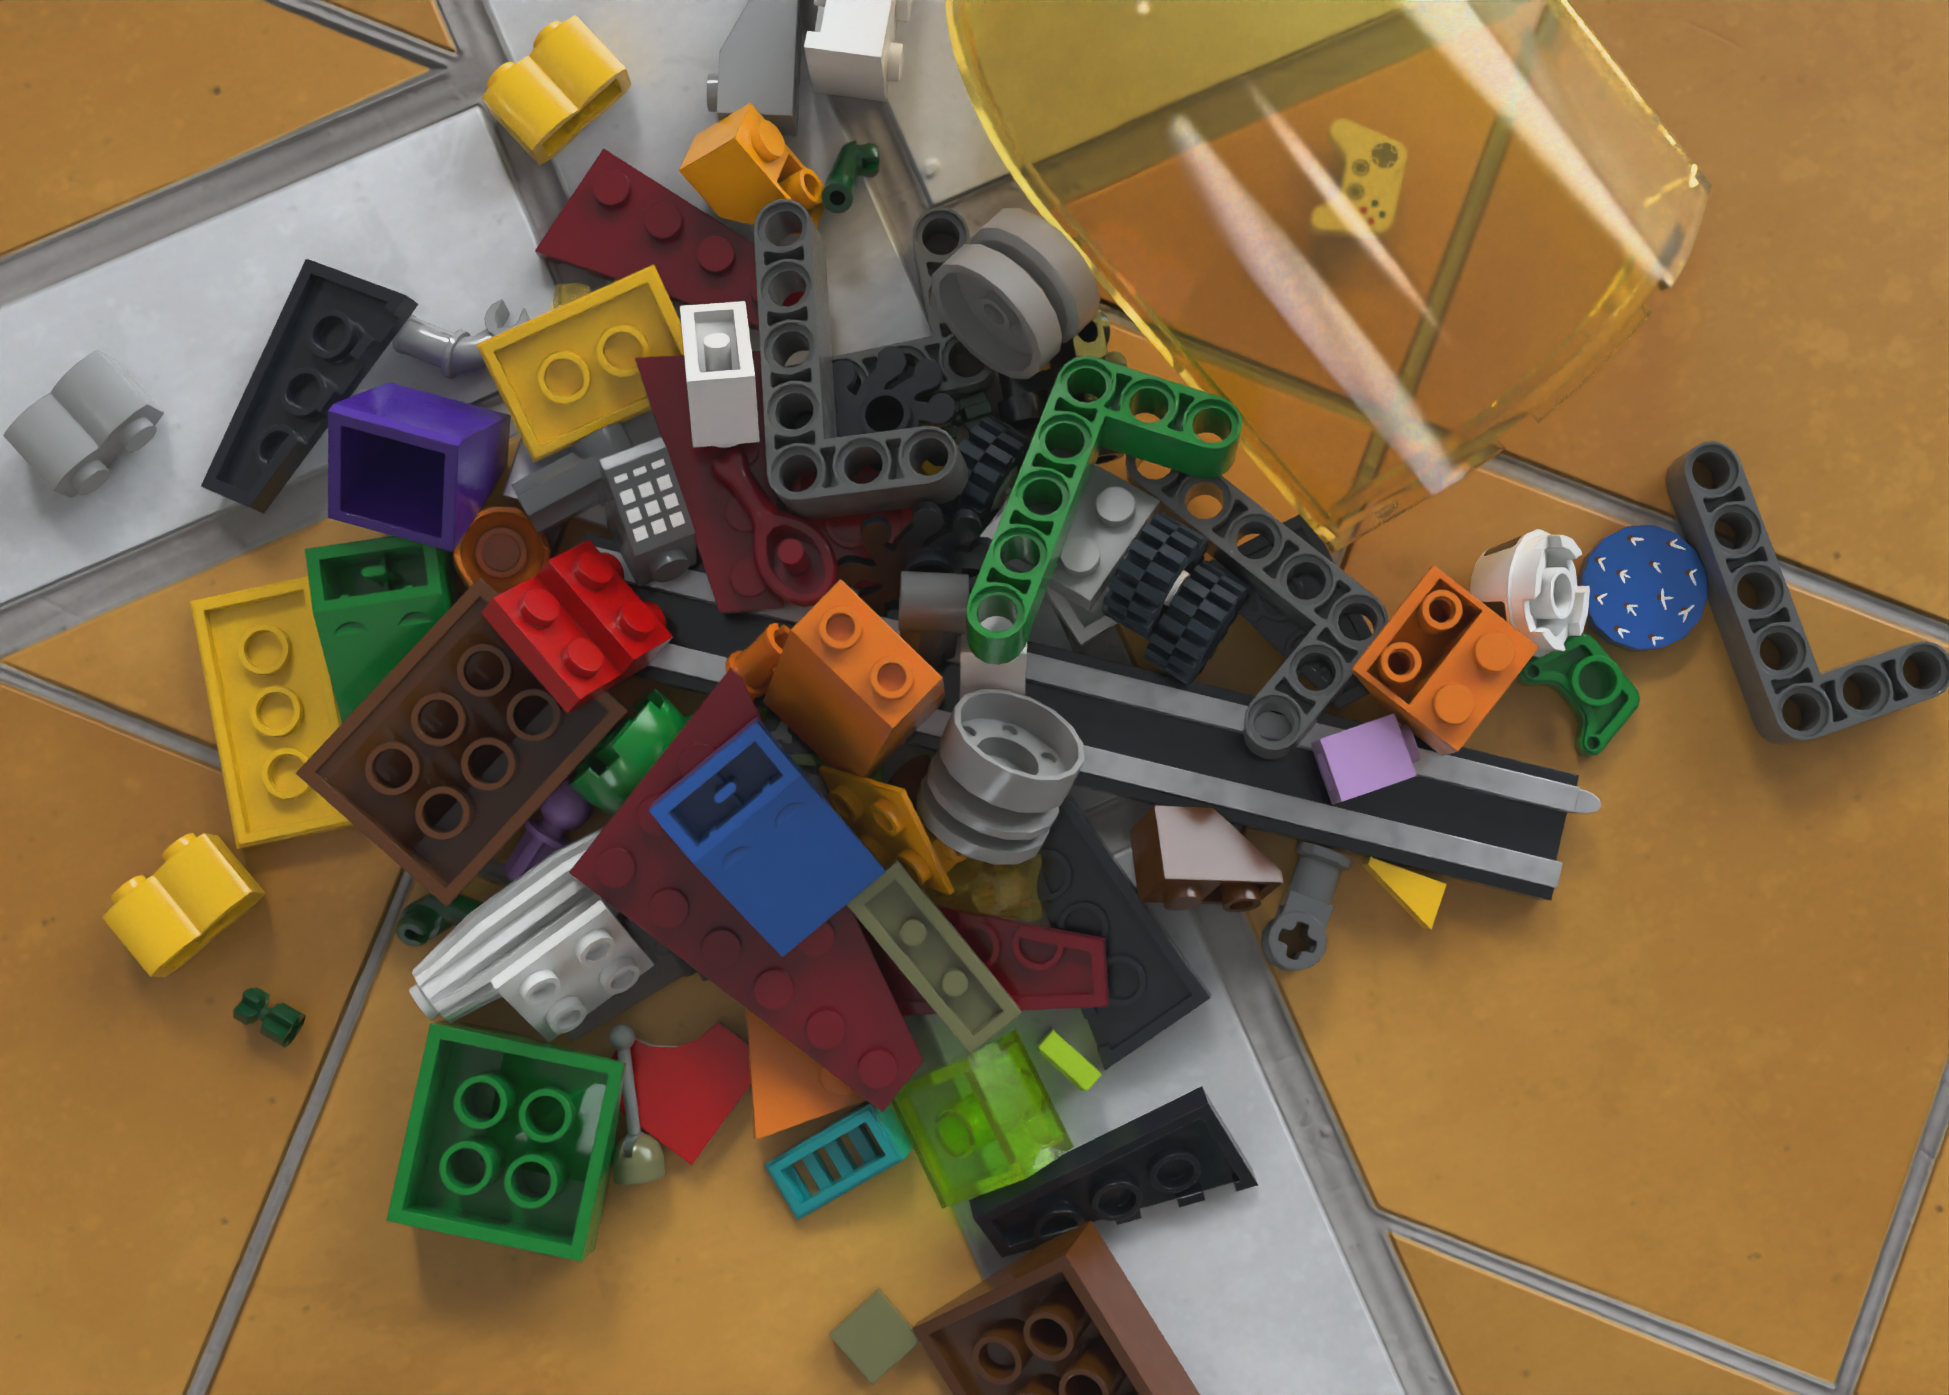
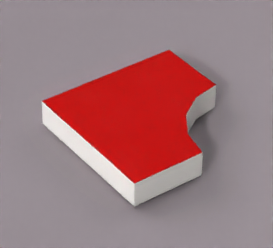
M721 1021L716 1022L700 1038L679 1046L652 1045L635 1037V1041L630 1047L640 1127L691 1165L695 1163L751 1086L749 1081L748 1041ZM617 1050L611 1059L618 1060ZM622 1091L619 1111H620L622 1114L625 1115V1107H624V1099H623V1091Z

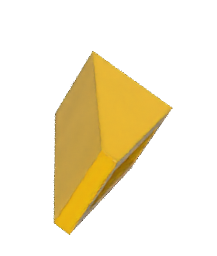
M1365 857L1362 866L1423 929L1432 930L1447 884L1372 857Z

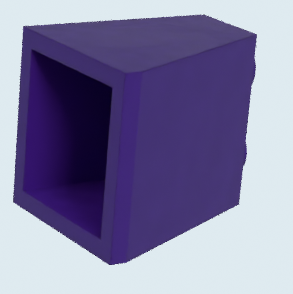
M390 382L334 403L328 410V518L454 552L507 467L511 415Z

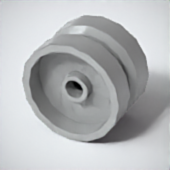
M1003 208L971 237V244H964L932 276L931 290L938 311L951 332L971 354L988 367L1015 379H1029L1038 373L1060 351L1061 343H1066L1076 336L1097 315L1100 303L1095 277L1082 254L1061 231L1041 216L1021 208Z

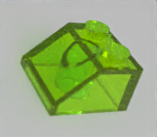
M1017 1029L987 1041L971 1055L968 1051H965L909 1079L891 1102L942 1208L1024 1180L1074 1148Z

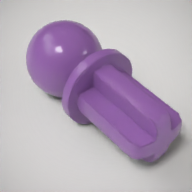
M565 780L541 806L543 815L541 821L531 817L524 824L527 831L503 868V872L512 882L554 851L570 844V841L563 833L581 827L590 817L592 805L568 785L570 780Z

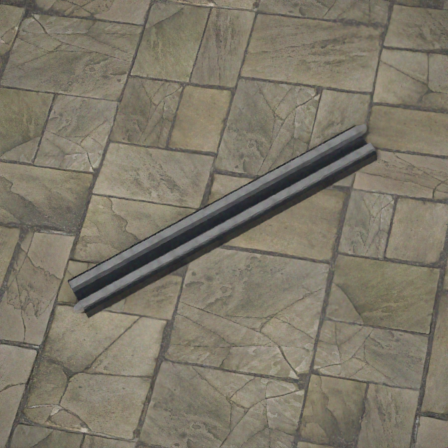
M589 533L585 534L584 542L590 540L600 553H610L620 561L624 570V580L642 601H651L661 608L666 618V629L673 636L647 667L630 677L708 696L726 674L725 662L732 653L747 649L773 623H778L779 628L785 625L792 629L813 607L804 608L784 600V610L719 614L702 561L697 560L696 565L689 567L685 573L676 579L668 582L653 581L637 587L614 539ZM885 606V614L881 618L900 636V631H898L899 609ZM958 634L955 657L947 659L941 664L939 671H936L943 677L946 700L903 744L936 752L940 749V738L955 705L960 701L961 634ZM1027 641L1025 696H1029L1055 710L1073 726L1084 745L1085 761L1073 783L1074 786L1157 806L1214 808L1233 825L1363 857H1372L1384 862L1538 900H1551L1554 888L1558 887L1563 863L1556 861L1567 813H1592L1601 808V801L1598 797L1577 787L1579 775L1461 747L1458 752L1442 756L1416 735H1414L1418 746L1420 760L1414 762L1413 766L1417 776L1343 802L1332 804L1310 743L1365 723L1325 713L1291 753L1278 759H1265L1251 751L1246 745L1243 735L1245 712L1255 696L1195 681L1187 686L1170 675ZM766 693L755 698L754 704L756 708L771 710L763 702ZM1277 711L1262 713L1254 722L1258 734L1268 741L1282 740L1292 730L1287 717Z

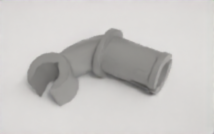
M503 299L493 303L486 311L484 320L487 329L475 336H470L467 331L462 329L452 333L420 320L411 314L394 337L392 346L400 354H407L441 368L442 375L452 379L459 373L486 366L476 346L478 343L531 319L526 309L523 308L515 325L507 328L503 327L510 313Z

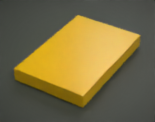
M654 264L476 345L534 463L574 445L596 430L613 423H623L652 410L635 358L684 355L681 321Z

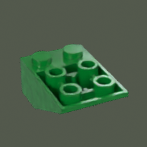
M396 536L305 549L313 615L342 723L459 599L456 573L453 565V552Z

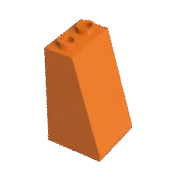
M840 579L790 630L763 702L830 768L869 779L942 705L946 697L943 677Z

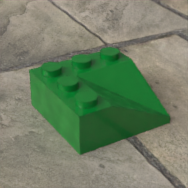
M442 1020L430 1023L386 1221L582 1262L595 1250L609 1185L626 1062L513 1032L460 1021L449 1023V1021Z

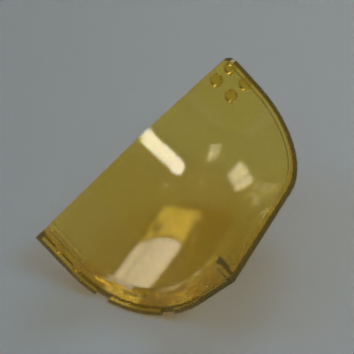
M945 0L949 36L962 81L988 138L1010 174L1043 218L1061 231L1082 254L1096 280L1185 383L1191 388L1222 397L1235 405L1240 411L1243 421L1239 445L1332 553L1431 498L1492 459L1505 449L1498 439L1501 435L1530 413L1539 423L1601 369L1652 313L1644 302L1656 286L1661 291L1671 288L1679 276L1696 240L1712 186L1570 0Z

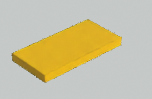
M308 576L190 601L236 848L244 850L354 826L296 774L342 724L313 615Z

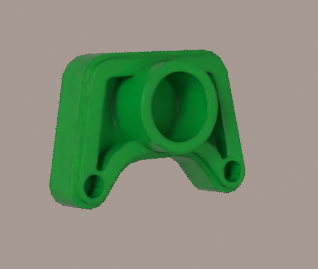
M1582 633L1581 636L1567 637L1564 642L1565 651H1552L1542 657L1532 656L1518 674L1516 680L1525 686L1545 685L1551 687L1562 697L1577 717L1578 728L1574 742L1575 749L1581 756L1590 757L1601 753L1638 708L1640 696L1636 687L1598 642L1589 634Z

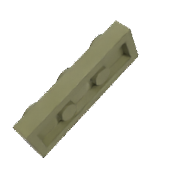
M896 857L884 867L886 870L884 874L846 905L971 1055L1021 1015L1022 1011Z

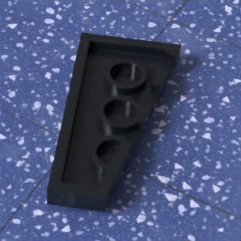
M306 258L201 487L264 514L328 428V410L334 403L351 397L419 304L405 294Z
M1068 793L1059 806V814L1050 827L1043 846L1034 858L1024 861L1037 897L1042 902L1051 928L1105 938L1109 1005L1107 1007L1081 1008L1094 1036L1097 1052L1104 1070H1107L1211 998V993L1147 902H1139L1137 888L1073 797Z
M1201 1086L969 1200L973 1219L1003 1258L1034 1249L1090 1220L1092 1222L1099 1220L1116 1221V1224L1120 1225L1141 1219V1208L1173 1199L1177 1200L1180 1208L1205 1201L1203 1192L1205 1190L1233 1183L1237 1192L1258 1186L1252 1167Z

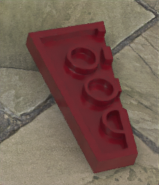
M603 148L535 249L538 257L559 265L564 263L585 270L589 275L610 282L620 280L654 264L671 302L675 300L687 305L745 301L748 326L759 331L754 243ZM805 291L791 293L785 298L782 306L789 307L795 305L803 298Z
M752 351L760 442L742 443L735 445V447H741L748 456L749 468L769 499L777 506L776 493L770 486L767 476L760 351ZM684 355L635 358L660 437L667 447L695 530L696 545L719 614L784 610V599L775 594L765 584L756 568L753 552V524L748 513L731 488L725 482L716 478L710 469L712 460L719 456H725L726 452L732 447H693Z
M936 905L1013 998L1021 1011L1107 1007L1109 1005L1105 938ZM857 918L902 1016L937 1014Z

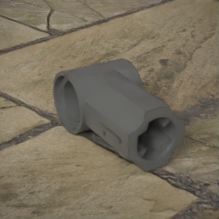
M613 423L592 432L576 442L571 447L570 454L511 484L523 509L539 535L598 504L605 507L599 460L634 447L622 423Z
M901 571L898 616L900 637L935 671H939L941 664L947 659L955 657L958 634H966L969 575Z

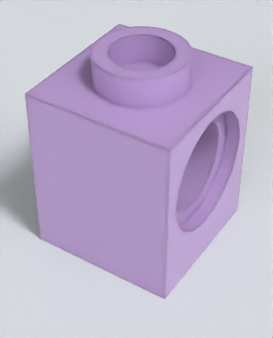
M1395 713L1310 743L1332 804L1343 802L1417 776L1413 766L1414 762L1420 760L1416 740L1407 724L1399 726Z

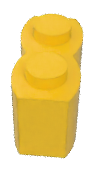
M576 15L563 23L554 21L544 27L536 36L533 42L534 49L530 55L516 64L514 62H507L496 69L488 79L486 84L487 90L482 96L490 114L539 166L561 152L574 140L585 125L600 117L632 85L626 68Z
M194 833L184 835L163 852L162 858L165 863L151 877L146 879L144 875L136 876L119 887L111 896L114 905L102 918L150 977H167L200 952L218 933L249 911L266 894L218 835L203 833L198 837Z

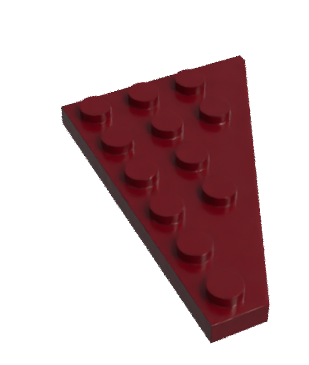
M730 668L571 868L569 873L864 1099L884 1112L922 1064L923 1058L855 914L845 905L782 957L700 872L649 812L652 803L754 718L758 717L763 723L742 676L733 668Z

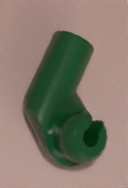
M857 140L841 147L825 180L822 191V202L827 210L837 214L847 211L853 203L858 176L873 178L879 173L880 155L879 147L876 144L866 143L858 145Z
M429 893L410 903L402 910L396 925V933L404 944L412 947L422 946L428 940H431L452 926H457L471 911L484 902L460 894L446 907Z

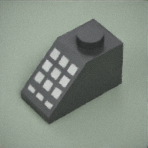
M658 437L600 459L607 527L637 587L653 581H671L685 573L689 567L696 565L695 530L667 447L662 438Z

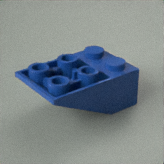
M758 717L749 722L657 798L649 809L651 815L690 861L782 957L886 872L883 866Z

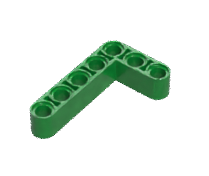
M1077 357L1064 364L1058 373L968 599L966 638L969 649L975 657L988 664L1000 665L1011 662L1024 649L1102 447L1197 478L1211 479L1220 477L1229 471L1233 465L1241 435L1243 421L1240 411L1235 405L1222 397L1097 357ZM1082 393L1091 394L1098 398V400L1086 403L1074 399L1073 396ZM1149 413L1155 415L1160 420L1152 423L1142 422L1136 419L1135 415ZM1213 433L1223 441L1209 443L1199 439L1197 435ZM1063 447L1075 451L1077 455L1070 458H1059L1050 452ZM1035 503H1048L1055 507L1056 511L1047 515H1039L1029 511L1028 507ZM1024 559L1033 563L1035 567L1028 572L1017 573L1007 569L1004 564L1010 560ZM1000 616L1010 620L1013 626L1005 631L994 632L984 628L981 622L989 617Z

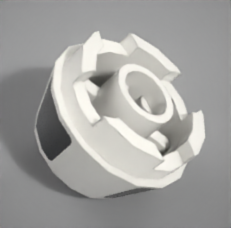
M1536 529L1484 551L1476 561L1471 576L1470 593L1538 645L1539 649L1533 656L1542 657L1552 651H1565L1564 642L1568 636H1581L1588 615L1590 588L1589 586H1577L1576 569L1572 559H1577L1583 554L1575 541L1564 535H1551L1548 532Z

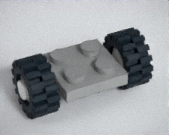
M990 415L989 418L981 419L980 425H975L969 431L968 440H962L958 446L967 465L968 480L962 493L954 500L937 504L941 508L943 520L952 525V518L955 512L961 509H971L980 518L982 532L979 537L993 539L1033 438ZM1063 447L1050 452L1059 458H1070L1077 455L1072 450ZM1095 464L1048 587L1086 610L1091 611L1108 586L1110 590L1104 596L1103 604L1105 605L1102 608V613L1148 640L1158 628V622L1169 609L1170 602L1175 594L1178 595L1184 581L1187 577L1190 578L1195 567L1204 560L1205 557L1203 555L1208 549V538L1163 512H1160L1158 515L1160 500ZM1035 503L1029 506L1028 510L1035 514L1047 515L1056 511V508L1048 503ZM1014 559L1007 562L1021 572H1028L1035 567L1033 563L1024 559Z

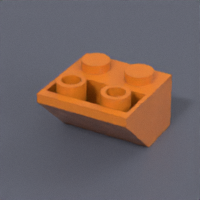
M1432 565L1350 670L1390 715L1395 713L1399 723L1402 725L1407 724L1413 734L1444 756L1458 752L1539 649V646L1439 568Z

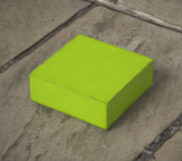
M1051 1027L1037 1042L1038 1052L1080 1091L1085 1090L1087 1092L1102 1076L1101 1072L1054 1028Z

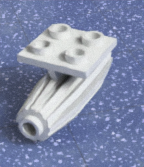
M604 827L554 851L471 911L412 970L417 984L412 986L409 992L416 1004L430 1020H434L439 1015H442L446 1021L452 1023L503 997L548 1042H551L560 1034L569 1032L579 1026L587 1014L613 995L628 990L637 982L640 975L655 965L648 954L616 918L620 912L569 873Z

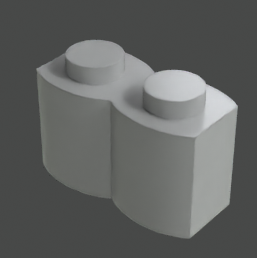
M97 349L66 372L49 394L37 400L21 413L8 427L3 436L53 491L72 498L77 494L86 495L98 489L108 479L110 475L108 468L119 454L124 451L134 452L145 446L156 434L157 428L155 425L161 419L164 412L116 359Z

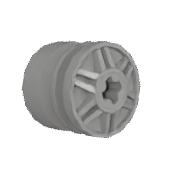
M980 689L965 694L955 705L940 738V749L931 759L928 765V773L924 776L918 787L916 809L925 826L945 845L959 853L994 865L1020 864L1034 858L1043 846L1049 834V829L1059 814V806L1068 795L1085 761L1083 742L1073 726L1055 710L1029 696L1002 689Z

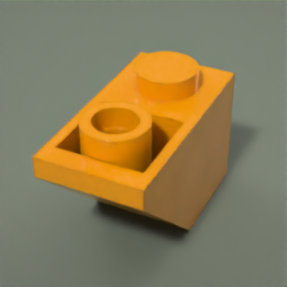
M751 102L695 135L679 169L684 178L720 218L754 225L761 209L770 202L779 199H791L800 203L807 210L817 228L825 209L822 202L823 184L817 174L801 163L785 144L778 128L770 121L765 120ZM792 233V234L798 235V236L801 235V233Z

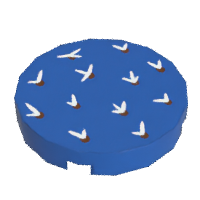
M1655 525L1628 526L1604 537L1585 556L1577 577V586H1589L1590 588L1589 608L1586 619L1588 626L1605 642L1628 651L1658 650L1684 638L1701 619L1708 598L1707 574L1696 550L1677 533Z

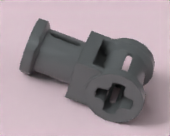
M1298 841L1296 844L1295 852L1299 855L1290 885L1288 890L1282 894L1275 917L1267 923L1261 936L1262 951L1269 963L1279 969L1288 971L1311 968L1320 961L1325 953L1327 943L1325 930L1334 907L1330 903L1341 872L1349 870L1352 859L1341 853L1304 841ZM1298 925L1301 927L1299 938L1308 942L1307 950L1294 952L1288 958L1286 956L1287 945L1278 941L1279 933L1291 931Z

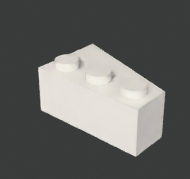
M814 0V5L818 6L815 32L807 31L804 44L813 92L886 102L889 81L900 82L904 44L895 43L898 21L909 22L912 0Z

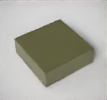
M880 1288L875 1290L836 1325L829 1334L872 1385L920 1342L912 1329L913 1326Z

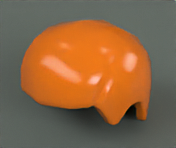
M487 507L478 512L453 552V565L467 590L480 577L498 594H501L536 576L550 559L551 548L548 537L544 533L541 535L537 533L529 517L523 511L516 507Z

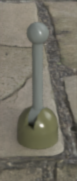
M620 1024L610 1031L609 1041L617 1049L618 1061L626 1062L622 1091L628 1134L619 1141L613 1150L612 1168L616 1184L633 1185L651 1182L666 1175V1168L660 1144L651 1135L641 1132L630 1047L635 1041V1033L630 1026Z

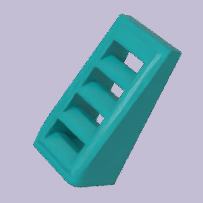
M866 1101L772 1158L765 1164V1167L796 1219L799 1220L903 1161L914 1146L890 1104L882 1112ZM863 1123H867L882 1148V1152H879ZM845 1133L848 1134L864 1161L859 1166L856 1165L840 1138ZM821 1147L825 1148L841 1175L836 1180H834L817 1152ZM800 1159L803 1160L820 1189L811 1194L793 1164Z

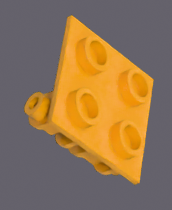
M823 765L818 768L830 792L827 795L828 802L883 868L897 857L920 887L925 886L949 895L955 891L946 873L958 862L964 861L967 856L945 845L925 826L922 818L917 815L905 789Z

